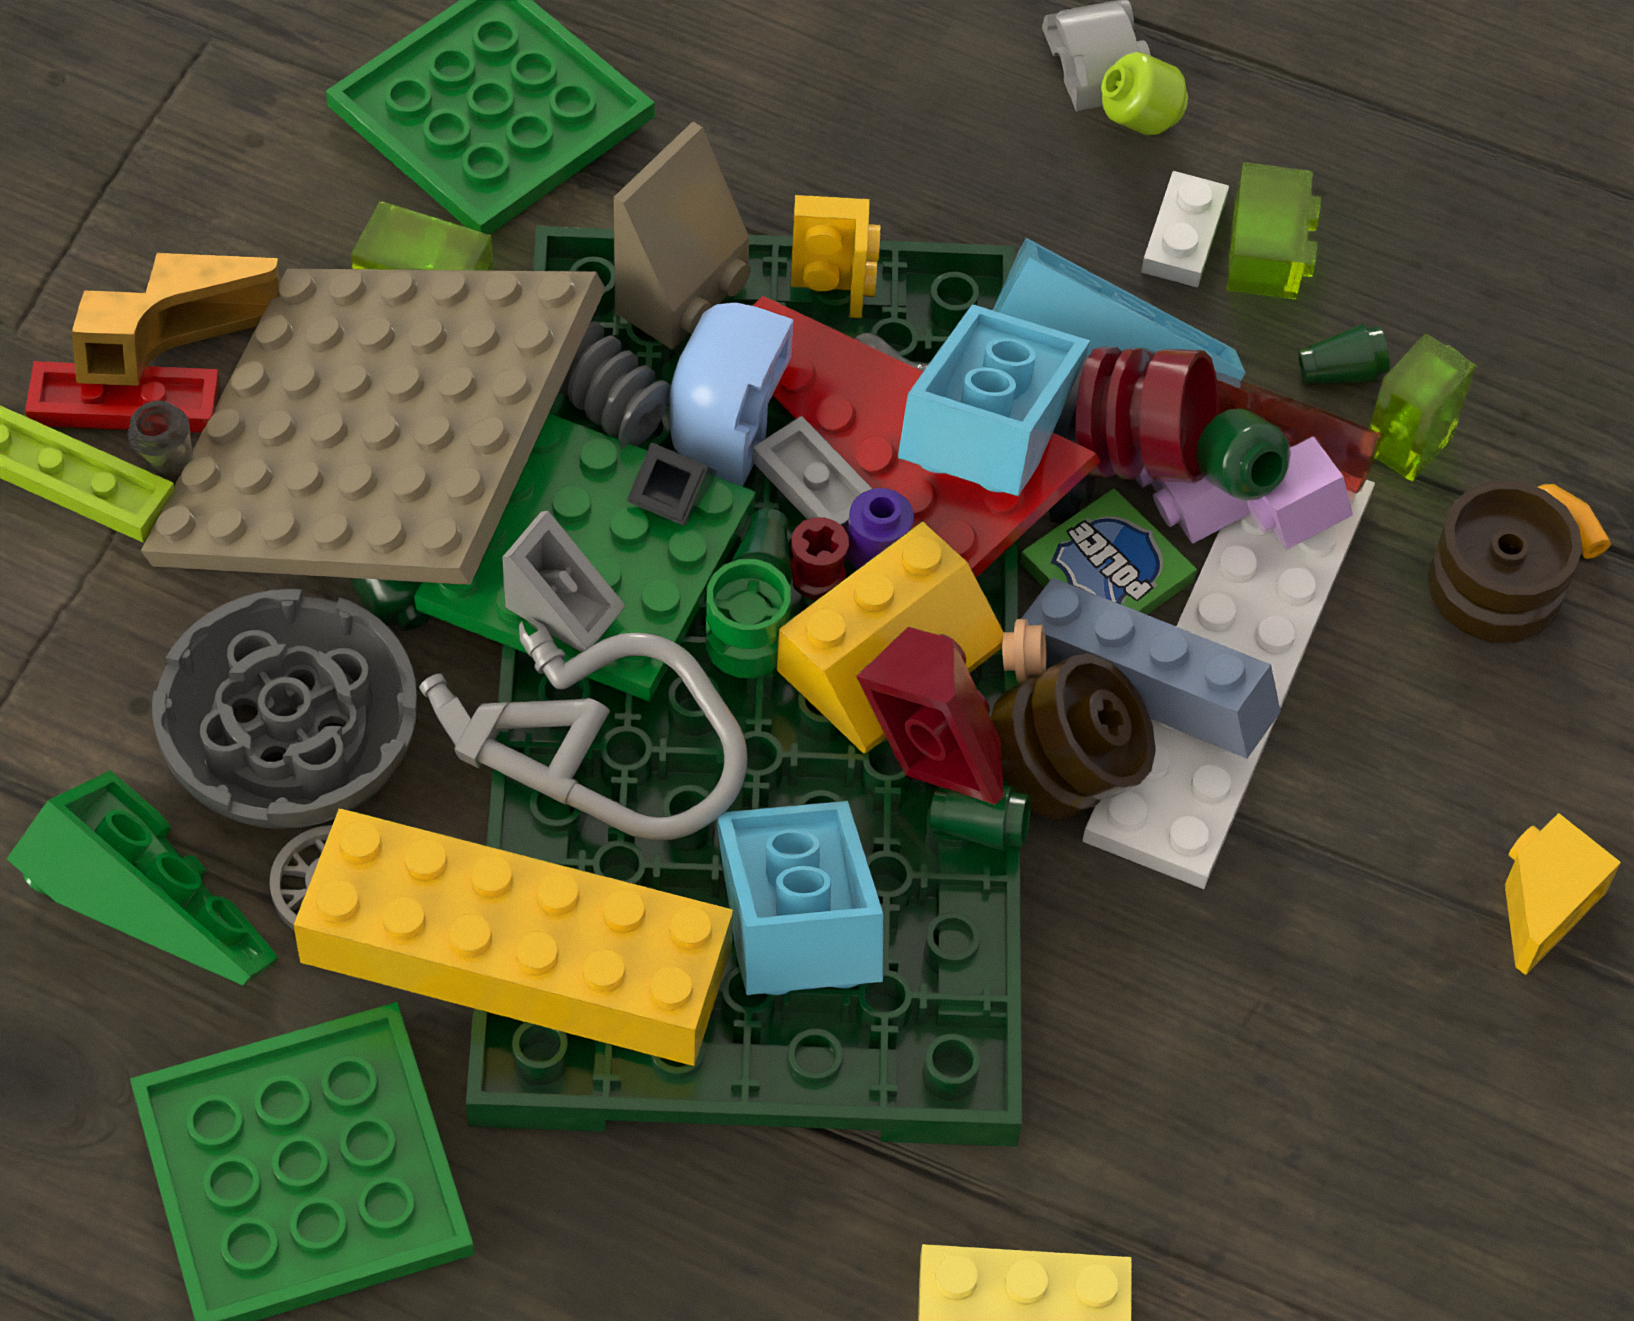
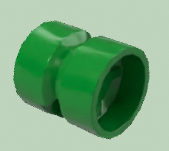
M739 559L727 563L712 575L707 586L706 651L712 663L726 674L738 678H757L771 673L777 667L779 629L790 621L791 587L784 574L772 564L757 559Z

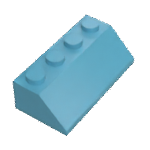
M1025 238L993 311L1090 340L1088 356L1094 348L1100 346L1118 347L1122 352L1131 347L1142 348L1148 354L1150 362L1156 352L1162 349L1205 350L1212 358L1217 374L1219 414L1223 413L1245 375V370L1235 349L1028 238Z

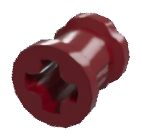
M813 517L799 524L795 528L791 539L792 553L794 555L791 563L793 588L803 597L818 600L846 579L843 561L849 551V536L844 527L838 522L825 517Z

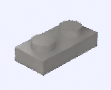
M802 416L753 447L752 462L807 520L813 517H825L834 520L843 526L848 534L851 504L857 496L872 488Z

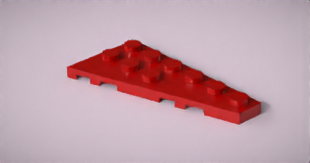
M762 296L753 305L754 307L793 319L791 359L772 396L795 420L802 416L872 489L885 488L903 495L913 509V528L924 522L968 563L975 578L1101 462L1095 452L1052 433L1038 467L1020 495L1016 496L1006 492L989 491L978 483L947 473L930 472L923 469L919 464L898 458L908 393L923 371L767 297Z

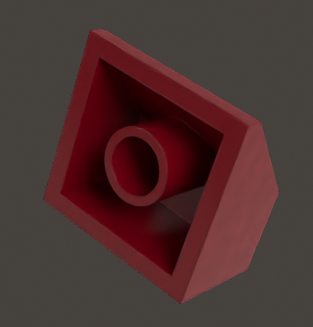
M908 626L856 676L906 776L995 805L1004 796L1001 739L989 716L990 706L985 697L977 690L965 665L966 655L959 644L949 636L944 634L937 635Z

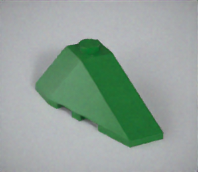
M111 770L46 802L7 857V860L23 873L24 880L31 888L41 894L48 895L56 903L242 986L270 969L279 957L238 907L224 897L213 896L205 887L201 878L207 870L196 856L185 855L182 858L165 838L172 827L164 817Z

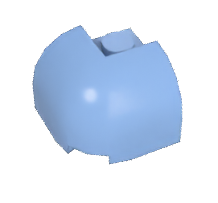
M740 303L716 304L703 313L679 358L670 388L669 428L674 448L680 455L716 470L715 477L743 487L754 465L752 462L753 447L766 439L768 402L791 359L793 319L759 307Z

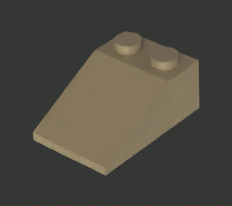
M694 121L614 196L615 313L672 350L689 333L693 334L705 311L719 304L727 295L730 297L736 295L747 282L751 271L748 265L749 235L702 126Z

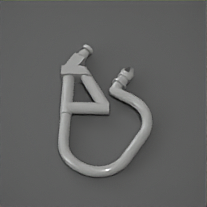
M528 618V623L536 631L530 636L525 631L523 622L519 625L520 642L529 656L533 657L536 662V670L540 674L545 673L551 684L557 689H566L604 665L627 656L655 658L669 665L681 677L720 737L724 750V767L717 786L706 799L691 809L670 817L641 815L578 784L577 781L572 779L610 712L606 706L598 701L587 698L483 703L478 707L471 719L459 699L446 687L447 682L442 674L439 673L428 677L419 686L423 695L429 697L437 718L456 746L454 750L460 760L478 769L483 763L565 805L569 804L629 835L641 839L654 841L674 840L701 830L715 821L717 817L721 816L731 806L739 794L746 776L747 747L744 735L735 717L695 658L680 645L661 636L647 633H626L612 636L564 662L566 654L562 649L557 648L555 640L544 624ZM571 726L549 767L495 741L501 729Z

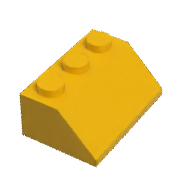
M921 522L779 629L777 671L863 754H866L883 741L886 736L856 676L908 626L937 635L944 634L956 641L966 655L965 665L969 673L1002 648L1004 632L968 563L924 522Z

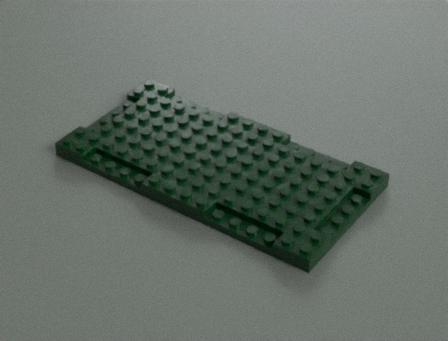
M536 226L533 271L597 272L606 289L590 322L596 321L604 327V337L614 336L621 342V352L628 350L633 352L638 357L637 367L647 365L655 371L654 382L664 380L671 385L679 358L692 334L689 333L672 350L615 313L614 229ZM749 235L748 265L751 268L749 278L736 295L732 297L727 295L719 304L740 303L753 306L764 296L924 372L972 304L989 310L994 309L1015 261V246L880 240L875 297H863L862 318H849L851 290L832 289L829 291H815L807 287H790L792 236ZM558 392L549 411L550 414L607 435L602 425H597L587 417L585 410L575 407L570 402L568 396ZM771 396L767 407L766 438L795 420L773 396ZM670 401L666 406L664 416L657 429L639 448L648 451L650 444L654 443L678 453L674 448L669 428ZM754 464L743 487L756 492L755 507L724 565L732 562L750 526L752 514L764 508L778 510L787 517V537L790 562L792 563L794 558L791 547L793 532L799 524L807 519ZM1017 540L976 577L1003 632H1014L1015 622L1018 619ZM847 554L843 561L846 578L857 571ZM793 581L790 584V620L817 601L803 597L795 591ZM705 598L680 646L688 651L699 663L735 717L745 738L747 747L746 776L739 794L725 812L848 801L883 911V982L858 984L850 988L823 987L792 990L780 995L766 993L746 995L732 931V949L694 1066L473 1008L466 1095L468 1127L606 1132V1120L880 1130V1142L1017 1147L1022 1127L1020 847L1009 846L1008 851L1004 852L945 834L943 831L931 830L930 814L935 791L948 792L949 790L906 776L887 738L866 754H863L777 671V667L771 673L757 678H738L721 671L712 663L706 651ZM503 644L498 703L590 698L598 701L610 710L572 778L578 784L636 813L649 817H670L683 813L702 802L715 789L724 767L722 742L691 692L673 668L668 667L650 702L588 677L562 690L555 688L545 673H538L533 657ZM1002 648L969 673L977 690L985 697L990 706V718L994 703L1006 690L1018 684L1015 671L1004 670ZM571 726L501 729L495 741L549 767ZM493 769L487 833L488 847L729 909L716 820L701 830L682 838L665 841L641 839L629 835L569 804L565 805ZM1003 777V787L1010 786Z

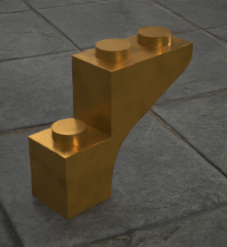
M157 253L146 293L84 290L72 329L77 383L139 386L145 368L161 353L180 345L258 326L271 299L279 297L278 258Z

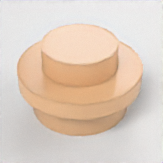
M1016 619L1014 632H1004L1003 634L1004 670L1015 671L1018 684L1030 677L1042 676L1046 671L1047 650L1044 625H1029L1027 619Z

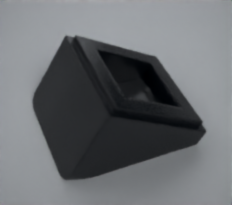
M651 443L627 502L686 527L711 486L717 471Z

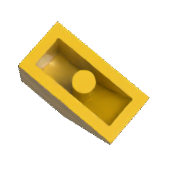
M1559 813L1541 831L1534 825L1528 828L1509 852V856L1515 860L1505 883L1515 967L1525 975L1607 893L1621 863Z

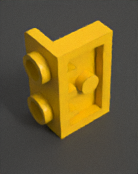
M795 195L790 287H807L815 291H829L832 289L851 290L849 318H862L863 297H875L880 246V225L868 224L870 199Z

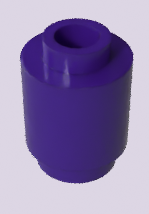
M885 488L871 489L861 493L851 504L848 523L849 551L847 554L857 570L912 530L913 509L909 501L900 493Z

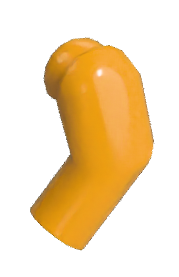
M1555 484L1537 486L1550 493L1570 511L1580 528L1581 554L1584 558L1597 557L1610 547L1611 542L1586 502Z

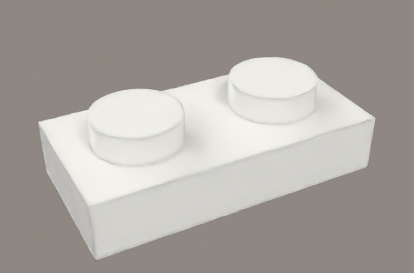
M1173 171L1144 256L1141 273L1198 288L1226 202L1229 185Z

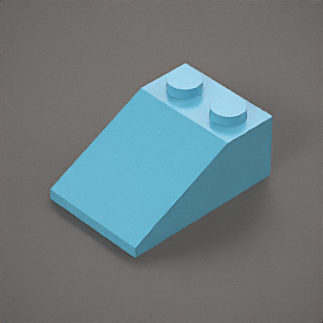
M972 304L908 393L898 458L919 464L923 469L930 472L947 473L978 483L989 491L1006 492L1019 496L1041 461L1088 353L1090 340Z
M848 801L724 812L721 816L717 817V830L729 909L733 910V935L736 955L746 995L761 993L780 995L792 990L823 987L850 988L858 984L883 982V911Z

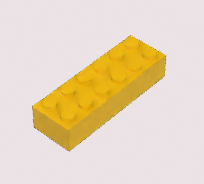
M339 808L294 922V930L300 963L694 1066L732 949L733 910Z

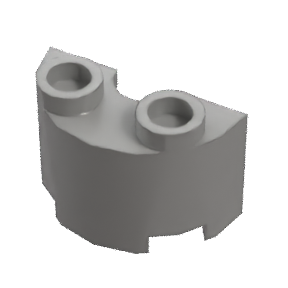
M1115 0L1062 10L1055 14L1046 15L1044 18L1043 32L1053 56H1060L1064 70V83L1076 112L1103 107L1102 80L1107 70L1119 59L1133 52H1142L1150 55L1146 41H1136L1133 31V12L1128 0Z

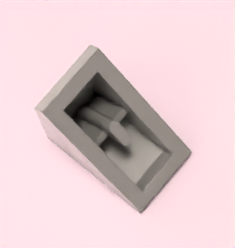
M549 511L540 512L502 557L506 608L526 620L532 618L544 624L551 635L580 652L593 646L626 606Z

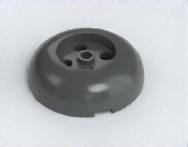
M302 589L269 590L250 594L223 604L207 613L186 630L172 646L166 656L167 665L159 680L157 691H153L152 718L156 738L163 758L179 783L195 799L219 815L243 824L269 829H292L318 825L335 819L339 808L352 811L369 800L389 781L401 764L411 743L417 716V691L413 668L406 651L394 633L375 615L349 600L339 597L338 603L325 599L303 596ZM306 685L313 686V688L309 691ZM242 705H251L258 710L256 717L246 723L237 722L235 714ZM330 723H339V724L343 725L344 727L341 728V726H325V725L330 724ZM274 752L284 754L283 759L276 762H266L263 760L268 754Z

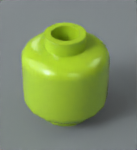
M1133 52L1119 59L1107 70L1103 77L1101 86L1103 109L1108 118L1113 122L1144 135L1153 136L1161 134L1174 126L1185 113L1188 103L1185 78L1180 70L1173 65L1142 52Z

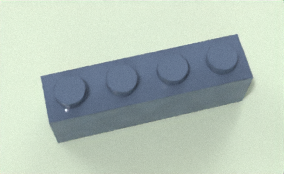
M1053 577L1021 618L1027 619L1029 625H1044L1047 650L1046 670L1074 655L1090 653L1106 659L1128 677L1143 699L1150 719L1248 759L1281 712L1271 664Z

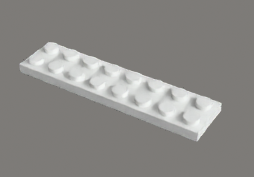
M1342 470L1339 471L1344 477L1353 515L1287 550L1272 529L1265 533L1260 530L1251 513L1220 529L1176 626L1271 664L1280 709L1375 485L1374 482ZM1151 719L1156 747L1152 771L1141 784L1117 796L1104 798L1095 806L1085 828L1082 842L1204 889L1275 721L1248 759Z

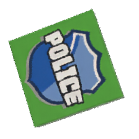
M1115 488L1023 550L1020 564L1044 588L1053 577L1146 615L1193 583L1197 573V568Z

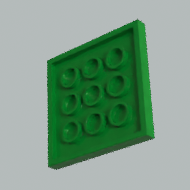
M459 0L326 90L327 106L481 241L655 117V102L533 0Z
M548 413L471 584L422 582L414 596L416 610L527 653L520 642L519 625L523 622L528 636L536 631L528 623V620L506 608L502 557L540 512L549 511L626 605L595 644L620 634L647 633L664 637L680 645L707 596V586L712 575L724 565L755 507L756 492L714 477L711 486L685 527L627 502L647 450L631 444L622 448L619 440ZM551 635L555 640L557 648L562 649L566 654L564 662L582 653ZM627 656L604 665L586 677L650 702L669 665L647 656Z
M397 1002L130 1078L195 1321H258L475 1255L472 1237Z

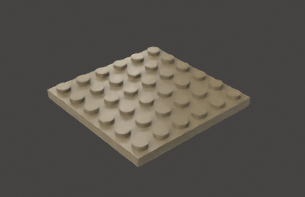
M287 269L279 284V297L271 299L215 407L214 415L204 428L174 486L175 491L163 507L142 547V554L152 567L470 585L606 289L597 272Z

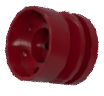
M1114 346L1094 348L1085 362L1079 381L1076 402L1077 444L1095 452L1101 461L1088 474L1095 478H1109L1117 474L1121 479L1131 480L1138 477L1145 467L1147 474L1154 481L1196 483L1202 480L1204 476L1199 471L1196 461L1197 442L1205 426L1215 416L1219 415L1217 374L1212 358L1205 350L1162 349L1156 352L1150 362L1148 354L1142 348L1131 347L1123 350V352Z

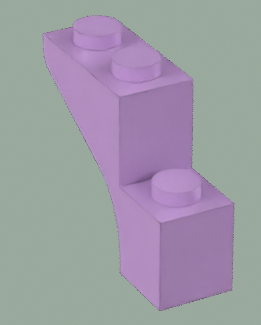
M1314 436L1290 447L1289 468L1283 481L1270 494L1258 500L1243 501L1230 496L1208 482L1205 477L1196 483L1154 481L1147 474L1145 467L1141 474L1136 477L1141 487L1151 483L1156 490V493L1153 494L1154 502L1166 524L1171 527L1178 523L1192 544L1251 513L1260 530L1265 533L1272 529L1287 550L1353 515L1344 477Z

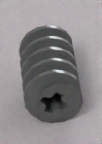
M592 321L585 332L559 392L564 396H568L570 402L575 407L585 410L587 417L597 425H602L604 432L608 436L618 439L622 448L628 444L639 447L653 434L664 416L666 406L670 401L671 385L664 380L654 382L655 371L647 365L637 367L638 357L629 350L621 352V342L614 336L604 337V327L598 322Z

